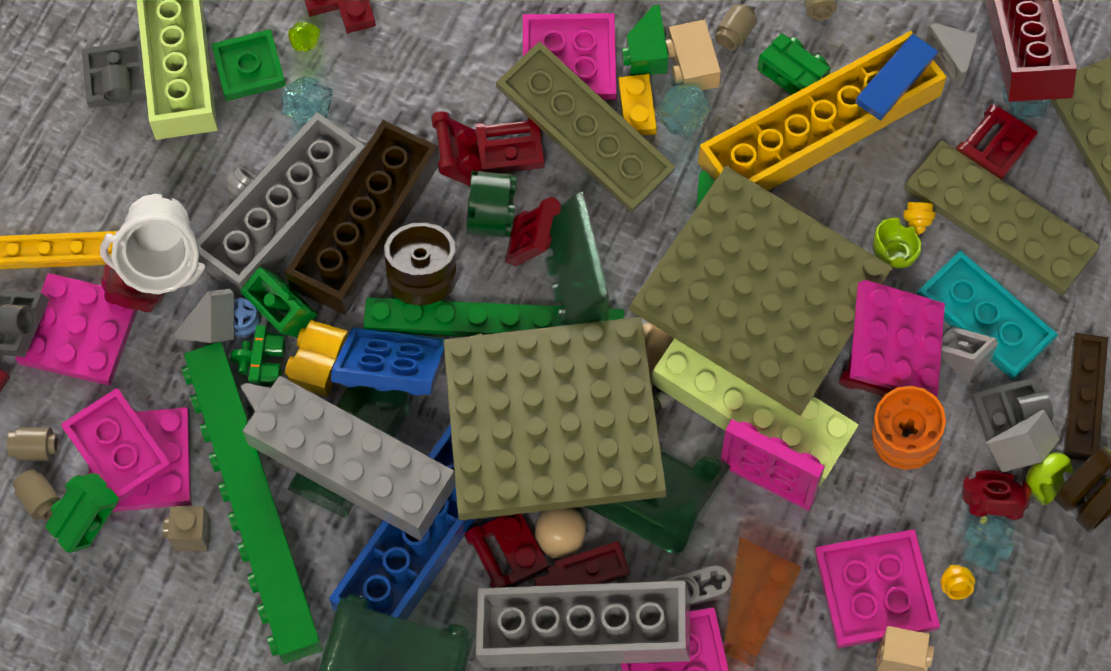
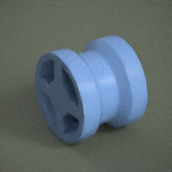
M234 299V335L241 338L250 337L255 334L256 325H260L257 309L248 299Z

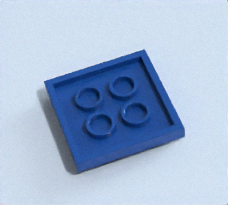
M352 327L332 368L331 382L341 383L346 387L367 386L374 387L379 391L399 390L407 391L409 394L416 396L431 395L445 358L444 338Z

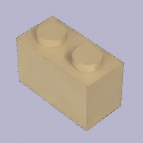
M705 19L669 27L668 39L665 40L668 58H673L675 65L672 66L673 79L675 84L681 85L683 95L718 88L721 70Z
M887 626L879 643L875 671H927V668L931 667L934 654V646L928 645L930 634Z

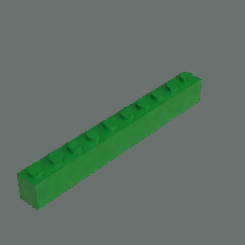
M220 341L184 353L187 365L181 367L187 386L193 384L196 394L190 395L195 413H202L205 423L199 424L205 443L211 442L214 452L209 454L215 473L221 471L224 482L218 483L224 503L230 501L233 512L227 513L233 532L240 531L243 542L238 543L237 546L243 563L249 561L253 571L247 574L253 594L260 593L263 602L257 605L262 624H270L273 635L268 636L267 640L272 655H279L283 664H287L319 653L323 649L258 450L248 445L243 433L248 420L222 342Z

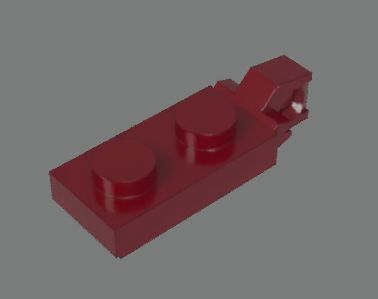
M616 541L556 561L555 565L547 568L548 575L534 579V586L606 584L630 576V569L620 543Z

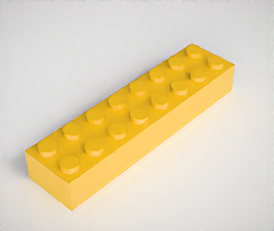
M909 31L702 143L699 147L698 164L714 181L719 177L725 166H728L769 191L940 97L947 77L933 60L881 121L855 104L857 96L913 34L912 31Z

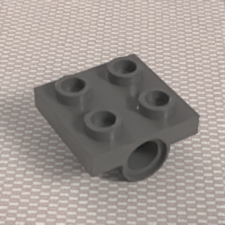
M141 40L82 49L86 101L89 108L147 99Z
M0 290V355L26 356L39 323L43 318L44 311L50 300L42 293Z
M1036 377L973 392L971 396L986 442L1041 410L1046 411L1053 425V408L1050 398L1045 391L1041 392Z

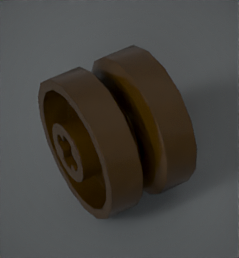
M423 222L402 226L389 235L384 245L387 286L393 296L402 302L413 305H430L443 300L453 291L457 283L455 241L448 231L438 225Z
M1105 446L1099 449L1068 479L1053 499L1066 512L1073 511L1086 501L1085 505L1078 512L1076 521L1089 533L1096 529L1105 519L1111 517V477L1108 478L1111 474V452Z

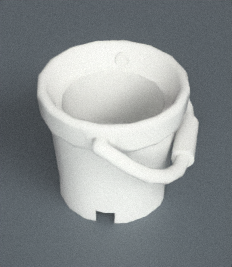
M161 194L143 196L132 203L120 230L115 235L106 234L100 245V256L104 262L113 268L128 286L143 293L162 294L175 291L180 287L192 285L201 277L205 270V264L198 262L199 249L194 232L190 229V221L186 209L179 201L162 198ZM113 243L112 254L110 256L108 253V248L110 244Z

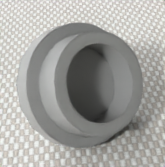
M242 167L231 171L227 176L229 199L235 200L256 177Z

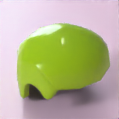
M890 218L883 220L876 227L872 249L877 258L893 268L903 269L913 265L919 258L922 242L915 233L914 227H904L901 225L899 218Z
M1048 454L1043 462L1033 464L1026 474L1025 482L1031 487V495L1041 505H1047L1053 501L1057 492L1065 484L1063 474L1065 472L1073 473L1071 460L1065 454Z

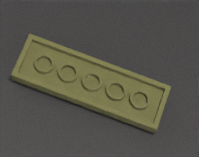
M540 41L496 81L495 87L629 212L632 213L675 171L676 167Z
M942 140L906 182L904 187L906 192L923 203L933 204V210L1061 296L1066 293L1101 246Z

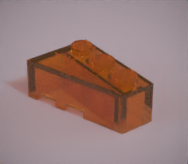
M742 537L739 538L723 647L726 654L754 667L799 579L802 567Z

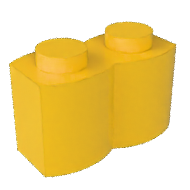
M310 320L307 328H302L297 338L299 349L295 357L290 356L287 361L285 375H288V380L309 392L328 397L334 382H331L332 368L349 335L348 331Z

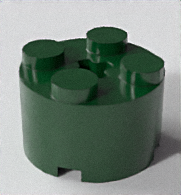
M471 171L469 187L471 189L468 198L466 220L467 235L499 238L511 236L515 209L513 199L516 191L517 176Z

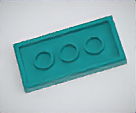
M961 250L916 293V295L945 303L944 321L951 327L996 338L998 345L991 362L1013 381L1058 336L1052 328Z

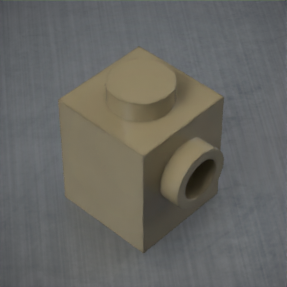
M170 506L169 518H164L163 535L164 538H168L174 551H208L210 517L205 507Z

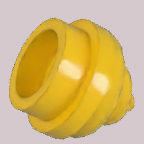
M908 202L907 210H904L903 217L908 222L909 227H914L915 233L919 235L926 230L927 226L933 223L936 212H933V204Z
M952 564L942 575L940 585L942 591L949 598L961 600L973 593L975 578L968 568Z

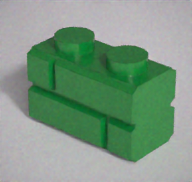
M780 33L771 45L760 54L757 70L791 95L830 75L831 70L827 61L818 54L813 56L804 49L803 44L797 38H788L783 33Z
M260 267L241 288L240 292L281 334L298 338L300 330L307 328L310 320L314 321L317 317V313L290 285L286 284V281L276 272Z
M91 473L71 478L65 485L67 491L63 498L57 501L50 509L52 515L45 528L54 538H58L57 542L66 552L73 553L90 547L119 502L118 496L111 488L106 487V482L99 474Z

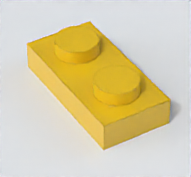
M649 74L618 77L623 119L642 136L655 135L657 127Z

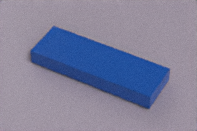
M912 34L857 96L855 104L881 121L937 57L938 51Z

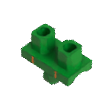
M256 325L253 350L251 351V342L243 341L241 349L231 352L230 360L239 365L238 373L242 375L248 373V366H250L248 380L253 385L262 387L273 386L278 377L282 376L281 364L267 363L268 356L284 357L286 340L283 335L268 333L266 326Z

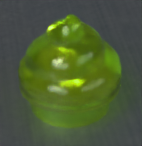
M306 21L295 23L288 31L290 44L296 51L308 52L317 45L320 37V29Z

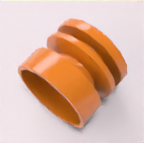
M915 386L897 387L884 395L877 404L872 428L873 447L881 460L894 468L913 470L927 465L934 459L939 452L946 424L944 408L937 397L926 389ZM911 430L912 434L908 438L902 436V433Z

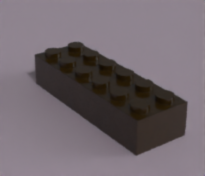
M382 120L285 273L289 285L295 291L346 316L384 255V245L389 235L402 226L437 170L438 161L440 160L438 145Z

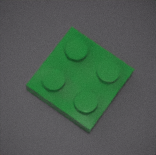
M271 29L211 44L226 102L286 87Z

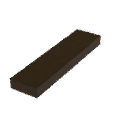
M1076 332L1073 336L1063 454L1070 459L1087 461L1100 448L1108 337Z

